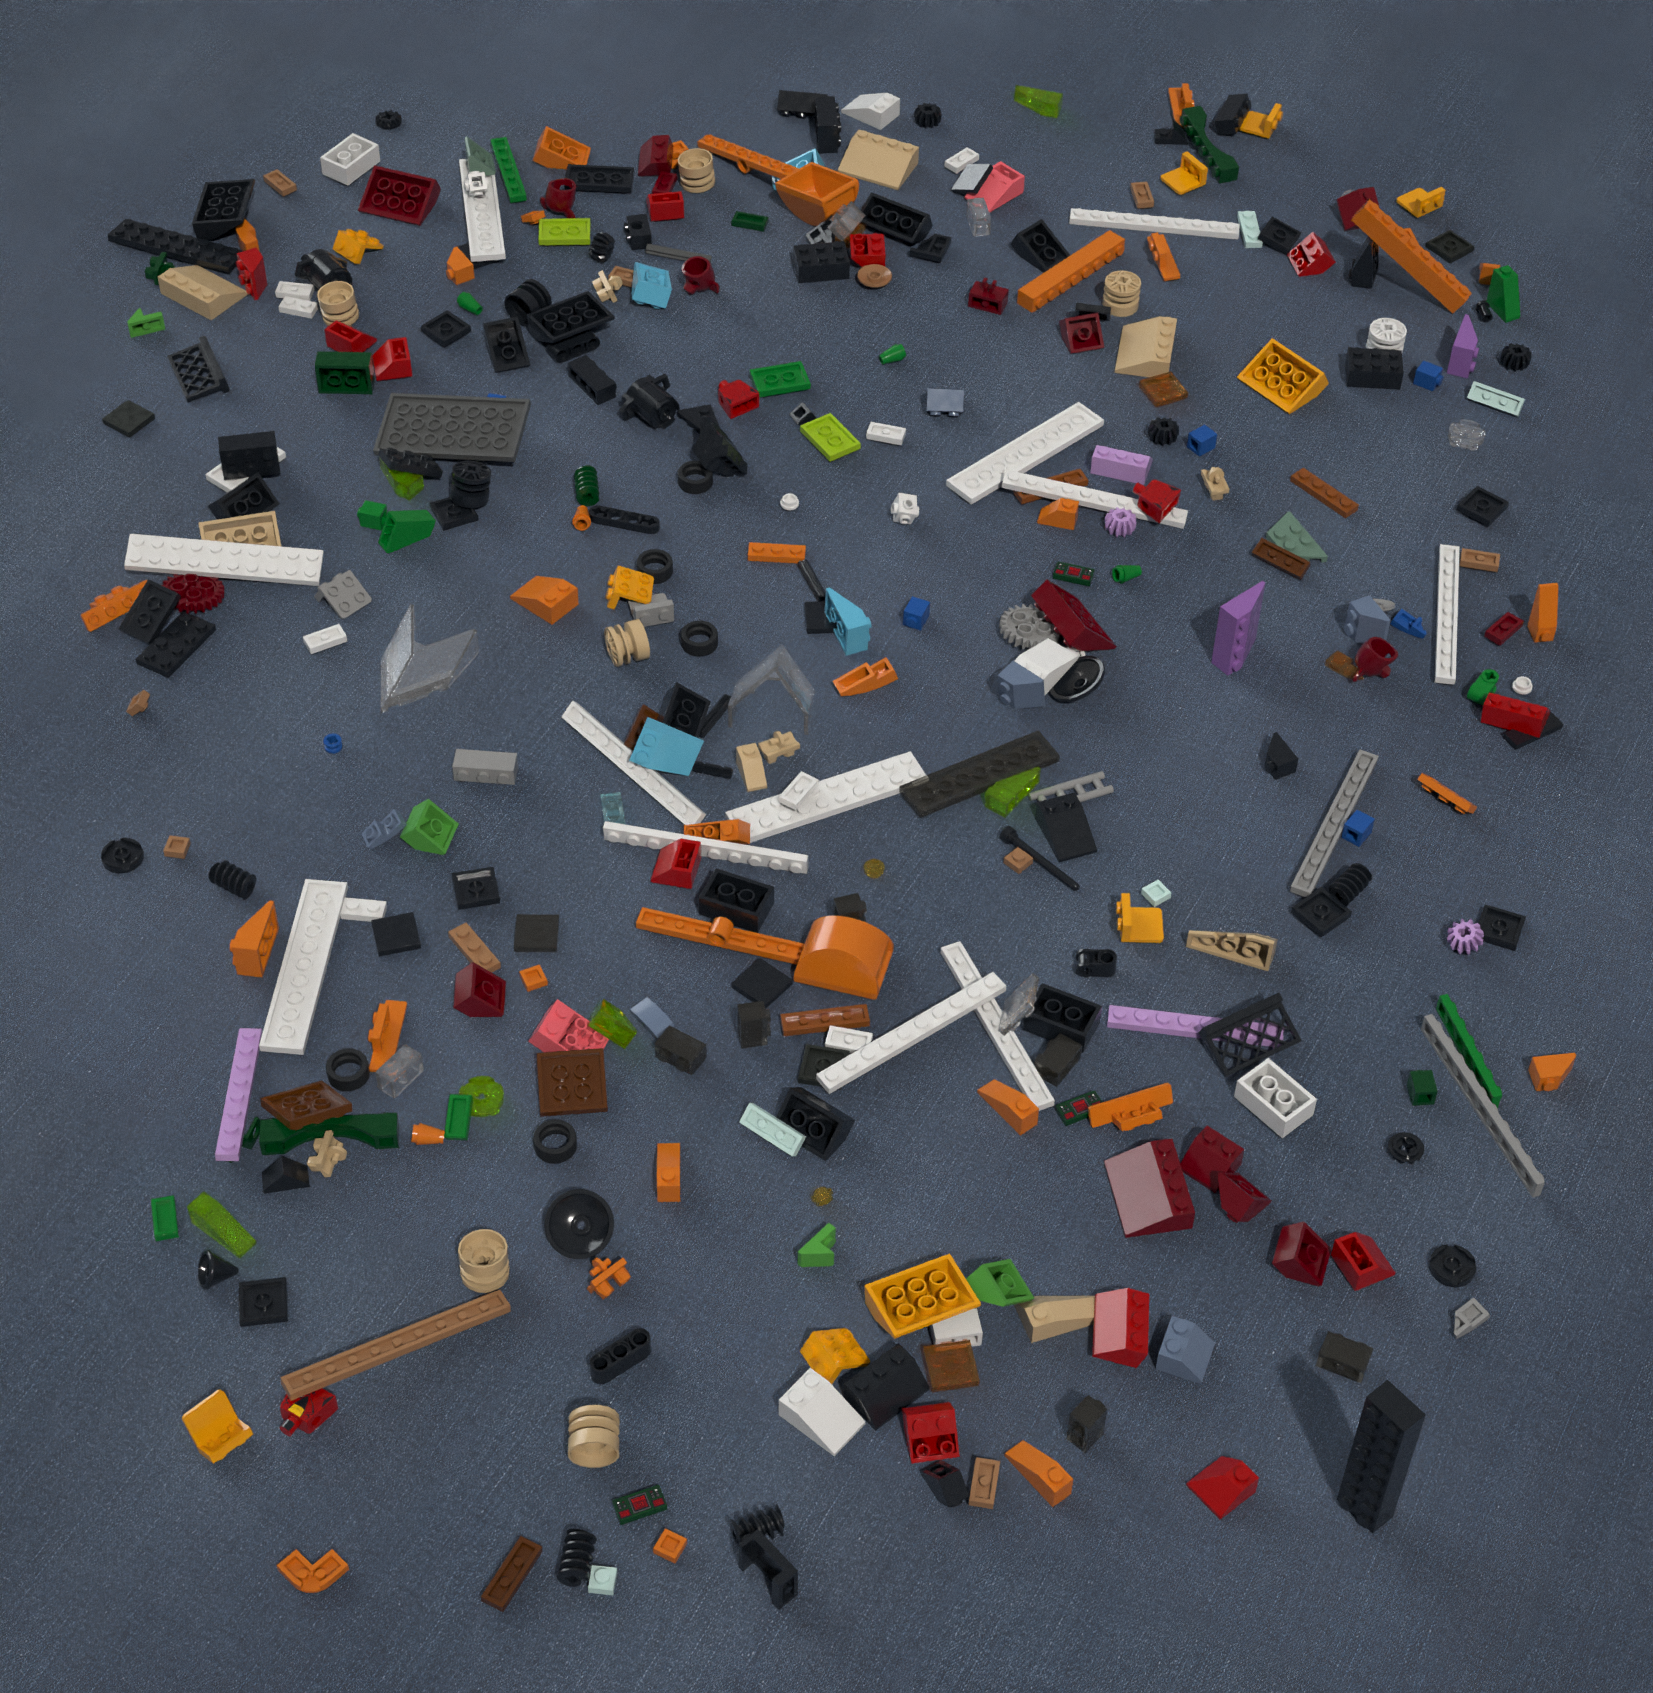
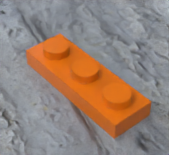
M749 542L748 561L798 564L800 560L803 561L805 559L806 545Z
M1421 773L1417 779L1423 783L1421 787L1432 793L1434 790L1439 793V799L1446 803L1451 801L1456 804L1454 808L1459 812L1473 814L1477 809V806L1429 775Z

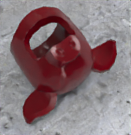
M568 178L550 181L545 198L540 196L542 207L550 209L555 213H564L566 218H575V214L571 210L575 202V182ZM561 185H566L572 188L569 190H559Z
M694 256L685 261L681 269L686 279L683 289L688 294L693 295L696 291L704 292L707 289L717 294L719 293L720 286L715 282L714 270L706 258Z
M1380 637L1368 639L1359 648L1355 656L1358 670L1353 675V682H1356L1363 675L1368 677L1379 675L1383 679L1388 677L1391 672L1388 665L1396 660L1398 651L1389 642ZM1388 653L1391 655V658L1385 657L1388 655Z

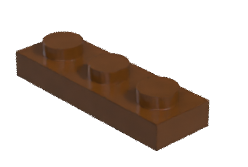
M1264 538L1260 539L1252 551L1253 557L1299 580L1303 578L1311 566L1309 561Z
M643 704L639 708L624 745L633 751L647 717L657 721L659 714Z
M520 1536L481 1595V1602L504 1612L543 1552L542 1546Z

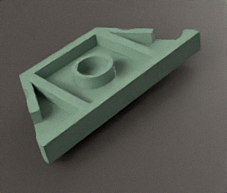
M1290 511L1266 534V539L1271 543L1307 561H1310V559H1321V562H1327V554Z

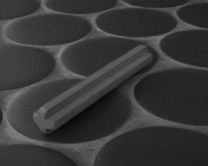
M647 244L646 253L650 255L686 261L694 256H702L710 263L712 262L711 255Z

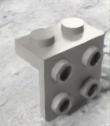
M351 570L343 574H337L329 583L324 582L321 584L314 596L318 602L326 599L341 619H346L368 605L372 600Z
M664 593L652 595L649 604L628 600L633 620L639 619L644 627L674 621L672 599L667 600Z

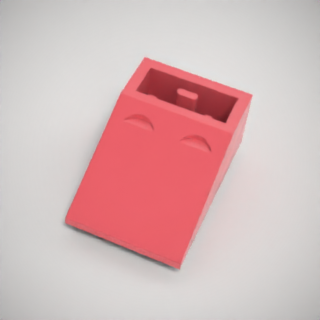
M1001 161L992 166V172L977 194L965 195V199L987 213L992 212L1024 192L1025 176Z
M557 999L548 1008L528 1042L543 1052L604 1049L611 1035Z

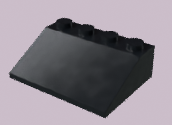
M255 179L205 182L192 221L196 237L206 240L215 239L242 224Z
M589 291L527 314L529 333L536 340L555 343L615 319V316Z

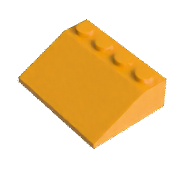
M1273 338L1237 376L1238 380L1288 414L1316 398L1329 384L1324 372Z
M950 1253L864 1285L866 1306L875 1321L894 1339L981 1306V1302Z

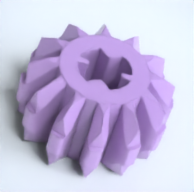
M1116 507L1115 510L1110 509L1109 513L1106 514L1105 527L1110 535L1115 534L1116 537L1120 535L1125 538L1126 535H1131L1135 531L1137 523L1136 514H1133L1131 510H1125V507L1123 509Z
M1461 919L1460 924L1453 922V928H1448L1447 942L1450 944L1451 949L1457 950L1460 955L1463 951H1466L1468 955L1470 950L1477 952L1478 946L1483 944L1482 938L1484 937L1478 923L1473 924L1472 919L1468 922Z

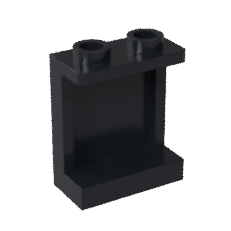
M758 1529L752 1534L745 1535L739 1542V1568L744 1571L750 1565L755 1564L772 1582V1604L780 1610L798 1595V1570Z

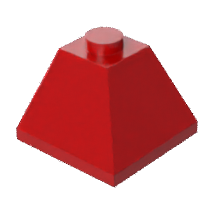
M1221 1456L1188 1481L1186 1486L1221 1520L1256 1493L1259 1477L1242 1460Z

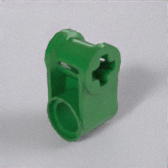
M1492 669L1484 670L1470 687L1467 699L1483 706L1489 692H1496L1497 687L1495 684L1499 680V674Z

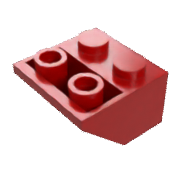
M681 191L647 195L646 202L651 221L684 218V200Z
M1314 232L1287 254L1299 277L1323 274L1336 263L1326 243Z
M850 234L851 259L861 267L870 264L885 266L884 234Z
M255 247L237 253L238 261H236V266L240 271V275H238L240 284L245 286L248 295L251 294L254 300H258L267 286L263 256Z
M338 320L324 329L327 346L338 352H364L377 342V338Z
M406 337L388 339L372 355L377 381L412 376L411 359Z
M680 838L661 848L651 882L692 889L701 861V842Z
M1353 1232L1334 1240L1331 1256L1354 1291L1395 1275L1396 1272L1372 1237Z
M950 1402L902 1408L904 1432L912 1464L960 1457L955 1409Z

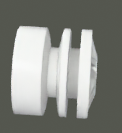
M1393 318L1374 320L1370 324L1366 348L1402 350L1403 353L1407 333L1405 325Z

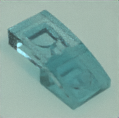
M621 792L600 794L604 823L607 821L625 824Z

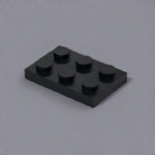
M390 447L387 449L380 448L378 456L391 470L438 478L442 476V469L433 460L431 455L424 453L417 455L407 450L400 452Z
M148 579L118 629L150 645L159 635L180 600L181 595Z

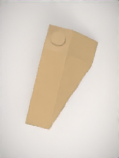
M1189 930L1186 947L1269 971L1278 939L1258 933Z
M1034 1296L1032 1301L1014 1304L1031 1343L1094 1325L1095 1296Z

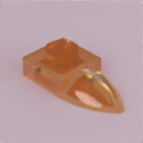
M1338 650L1325 663L1326 667L1350 679H1353V675L1358 670L1353 664V659Z

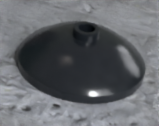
M1095 656L1079 657L1051 688L1050 692L1053 697L1062 702H1074L1089 696L1099 687L1104 678L1105 667L1102 661Z
M585 1189L567 1191L558 1196L547 1210L544 1223L546 1237L551 1246L565 1257L571 1259L593 1257L600 1253L612 1238L614 1231L612 1210L605 1199L593 1191ZM581 1221H584L586 1224L583 1230L578 1228V1224Z

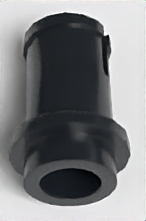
M1485 300L1477 303L1476 311L1480 313L1483 322H1489L1492 320L1493 315L1490 312L1489 303Z

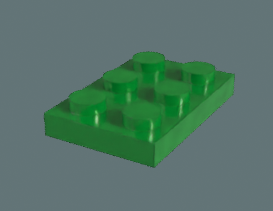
M802 361L749 370L750 378L755 390L759 392V397L811 389V383Z

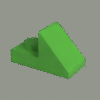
M139 308L127 321L131 338L165 330L161 311L143 315L141 308Z
M828 1223L798 1251V1265L800 1267L834 1265V1253L830 1250L836 1242V1228Z

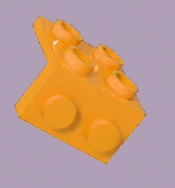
M1276 103L1269 115L1249 111L1239 130L1263 138H1270L1273 131L1276 130L1279 121L1282 120V104Z
M1186 151L1182 153L1180 167L1162 174L1160 179L1177 194L1182 195L1206 185L1208 168Z
M1439 187L1427 193L1422 188H1417L1397 197L1396 202L1419 218L1443 206L1446 190L1443 187Z
M346 229V231L338 230L332 249L353 263L360 264L365 248L383 249L384 245L379 243L380 240L368 236L366 231L358 230L357 232Z
M618 565L614 575L610 574L607 585L610 588H608L605 599H608L607 607L615 609L620 597L649 604L652 598L654 577Z
M1121 893L1120 902H1116V914H1119L1120 917L1117 918V931H1120L1121 942L1162 943L1164 939L1162 910L1160 908L1131 907L1130 893Z
M847 1328L813 1331L800 1350L811 1369L831 1384H833L843 1369L866 1367L870 1363V1359Z
M221 1389L215 1391L182 1416V1421L199 1453L213 1464L223 1459L226 1454L245 1443L253 1435L251 1428L238 1419L229 1399Z

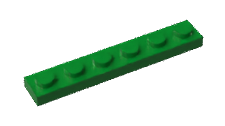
M507 137L490 139L510 203L526 201V192Z
M1448 994L1440 995L1436 1010L1458 1052L1463 1056L1465 1064L1474 1072L1476 1080L1481 1087H1484L1488 1098L1498 1109L1500 1099L1502 1098L1500 1087L1495 1084L1491 1070L1487 1069L1482 1053L1478 1052L1473 1036L1469 1035L1463 1018H1460L1457 1012L1456 1004L1451 1001Z

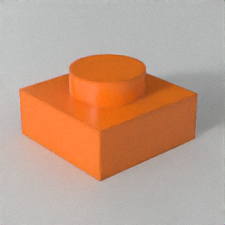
M544 210L532 211L521 215L522 222H530V225L539 223V219L545 217Z
M540 964L519 971L520 978L527 992L548 985L547 978Z
M665 1528L653 1548V1553L676 1563L687 1545V1538Z

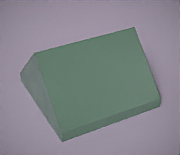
M466 136L465 150L469 173L479 171L484 172L485 176L494 175L496 170L492 154Z

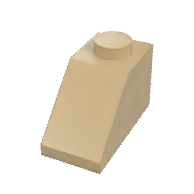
M756 743L736 747V764L747 792L767 788L763 762Z

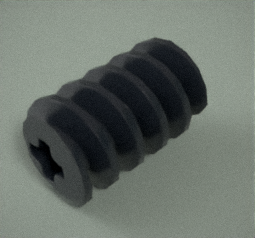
M227 860L214 864L209 872V881L222 887L224 890H228L238 897H242L244 900L252 894L257 880L254 874L243 871L242 868L236 867L235 864H230Z
M1354 863L1330 885L1329 893L1347 907L1369 885V881L1372 880V874L1366 866Z
M778 1504L775 1505V1511L771 1507H767L765 1514L762 1510H757L756 1518L752 1513L747 1514V1521L742 1516L738 1517L737 1524L734 1520H729L730 1530L737 1544L745 1535L752 1534L757 1529L764 1536L768 1534L772 1540L774 1539V1531H777L781 1537L784 1536L785 1525Z
M574 1528L566 1531L567 1535L564 1539L565 1544L557 1574V1580L569 1587L580 1586L581 1581L589 1579L588 1571L591 1570L590 1562L593 1561L591 1553L595 1551L593 1544L597 1542V1538L593 1534Z

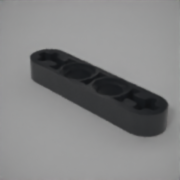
M598 505L589 509L591 522L595 524L646 534H656L660 530V521L655 516ZM612 517H620L617 520L611 519ZM637 520L638 522L630 523L629 521Z

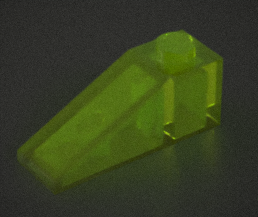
M1019 85L1015 86L1014 101L1042 116L1058 117L1062 108V93Z
M379 457L380 469L398 496L410 501L424 490L423 475L391 470Z
M1035 767L997 781L985 792V807L1006 818L1040 782L1041 768Z
M202 1192L187 1206L191 1223L238 1258H241L256 1244V1240L235 1218L207 1193Z

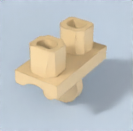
M603 270L598 272L600 278L592 281L602 303L610 298L613 303L618 301L613 290L620 289L623 283L622 279L619 276H611L607 280Z
M1219 467L1201 470V476L1206 488L1210 492L1212 500L1223 499V494L1229 493V487L1224 479L1223 470Z
M776 731L773 733L774 738L758 743V748L769 764L776 762L777 757L781 755L790 757L794 755L795 750L800 749V744L795 740L791 731L785 734Z
M332 1130L325 1131L323 1138L315 1139L313 1146L318 1155L309 1157L307 1162L311 1171H320L324 1177H331L334 1165L338 1161L345 1160L347 1156L343 1143L333 1137Z

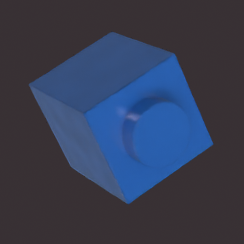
M1423 360L1416 370L1413 384L1434 391L1437 385L1440 386L1443 381V368Z
M1203 425L1189 433L1187 448L1200 457L1215 448L1217 434L1208 426Z
M912 596L903 613V625L922 630L930 614V602Z
M1356 810L1344 824L1341 838L1360 847L1372 833L1375 819Z

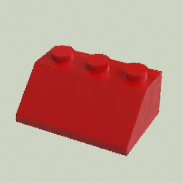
M1489 692L1483 704L1481 723L1507 730L1514 729L1539 738L1551 711L1547 707Z
M1130 1288L1097 1293L1094 1302L1092 1357L1137 1368L1148 1355L1149 1293Z

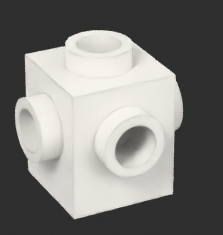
M470 172L467 174L466 180H464L465 191L468 190L469 195L474 197L483 196V193H486L487 188H489L488 177H485L484 172ZM473 183H477L479 187H473Z
M898 493L891 506L894 522L912 524L913 520L918 517L917 495Z

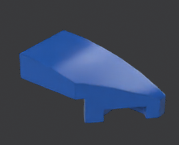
M1402 608L1390 623L1395 628L1415 637L1424 638L1427 634L1421 624L1422 618L1418 617L1416 619Z

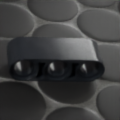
M588 329L555 343H549L547 352L556 362L563 363L594 351L599 347L600 339Z
M635 1329L592 1356L590 1359L592 1381L597 1384L608 1383L646 1359L651 1353L650 1333L646 1329Z

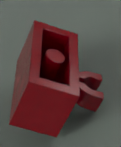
M985 277L982 282L975 281L969 292L968 307L1001 315L1008 303L1009 289L996 286L997 280H993L992 284H988V278Z

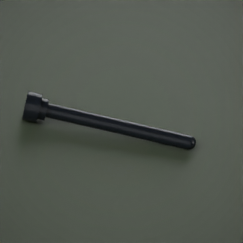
M1007 826L1000 834L1002 841L1019 847L1072 890H1079L1080 885L1021 840L1014 828Z

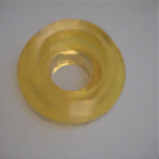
M870 859L865 862L864 872L868 877L875 879L884 873L885 865L882 861Z
M820 1187L813 1192L814 1195L811 1197L812 1202L816 1203V1206H823L833 1200V1191L831 1188Z

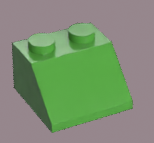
M427 799L413 807L400 838L415 850L444 855L459 823L430 799Z
M1011 1259L982 1264L966 1278L979 1301L1005 1307L1034 1299Z

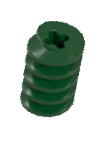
M590 465L579 467L574 473L576 499L581 505L593 506L599 501L597 471Z

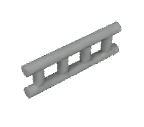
M1103 771L1028 793V798L1030 801L1037 799L1039 802L1047 800L1046 796L1056 794L1057 797L1066 795L1064 793L1065 790L1074 788L1081 803L1113 793L1114 789L1112 785L1104 787L1101 779H1104L1105 775ZM1093 783L1096 789L1086 792L1082 785Z

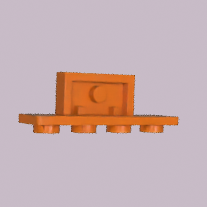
M1182 83L1181 88L1168 89L1173 118L1183 129L1185 128L1180 124L1182 110L1194 107L1192 90L1189 89L1188 83Z
M1158 232L1151 233V236L1147 237L1149 249L1152 251L1153 259L1157 263L1163 280L1180 279L1179 270L1164 235H1159Z
M147 580L131 588L116 586L111 589V593L94 598L95 601L89 604L91 609L81 614L87 630L91 632L128 612Z
M386 1000L385 1004L379 1003L378 1011L374 1012V1027L369 1030L368 1041L372 1043L373 1049L369 1066L370 1072L388 1074L392 1072L407 1010V1002Z
M1164 1083L1089 1106L1090 1126L1095 1128L1113 1122L1121 1131H1129L1134 1129V1127L1152 1124L1157 1120L1163 1119L1162 1111L1159 1108L1173 1103L1171 1085Z

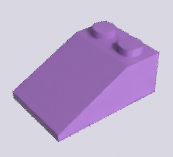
M1467 314L1463 318L1454 341L1447 374L1468 379L1470 372H1474L1476 362L1473 360L1474 358L1477 359L1479 348H1477L1478 339Z

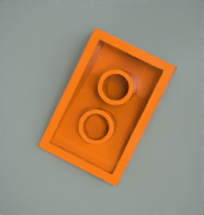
M546 126L538 139L532 161L547 168L567 169L568 164L587 165L591 147Z
M535 576L510 595L511 600L551 625L579 605L578 588L560 578Z
M268 901L237 930L235 938L231 939L230 952H233V965L236 966L237 975L263 978L279 930L274 901Z

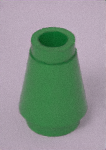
M462 292L458 296L457 303L460 308L475 315H479L482 312L483 307L470 293Z
M895 344L880 354L879 360L881 364L902 361L906 357L903 345Z
M1117 565L1112 570L1114 581L1120 584L1142 574L1139 565Z

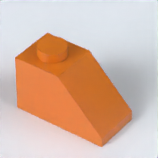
M458 247L453 248L447 261L446 270L448 279L452 280L456 285L475 279L473 264Z
M1060 498L1041 508L1037 523L1074 530L1078 518L1079 501Z
M1565 1053L1532 1057L1528 1071L1535 1090L1552 1091L1558 1089L1572 1070L1576 1054Z

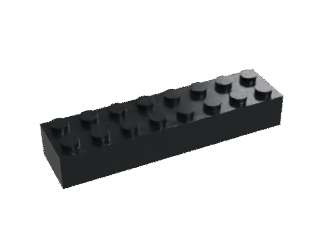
M1386 1380L1366 1396L1336 1499L1344 1510L1349 1511L1357 1519L1358 1523L1363 1528H1367L1372 1534L1394 1515L1426 1416L1422 1410L1389 1380Z

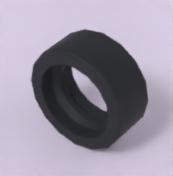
M700 461L685 462L678 469V485L686 493H704L713 485V472L705 469ZM693 474L704 476L700 480H690L686 477Z
M649 549L638 556L637 571L653 576V584L666 582L673 574L672 557L664 550ZM651 563H660L665 567L659 570H651L645 566Z
M702 620L686 624L681 631L683 650L697 657L713 653L718 646L716 627ZM694 635H706L710 638L705 642L689 640Z
M352 1048L338 1050L329 1057L326 1063L329 1083L337 1090L349 1092L357 1090L365 1085L369 1079L368 1060L359 1050ZM346 1063H355L361 1067L360 1071L353 1076L341 1077L335 1074V1070Z
M556 1119L545 1121L534 1132V1150L536 1155L544 1162L559 1164L569 1160L576 1152V1132L574 1127L566 1121ZM552 1134H561L569 1140L564 1147L558 1149H550L542 1145L543 1139Z

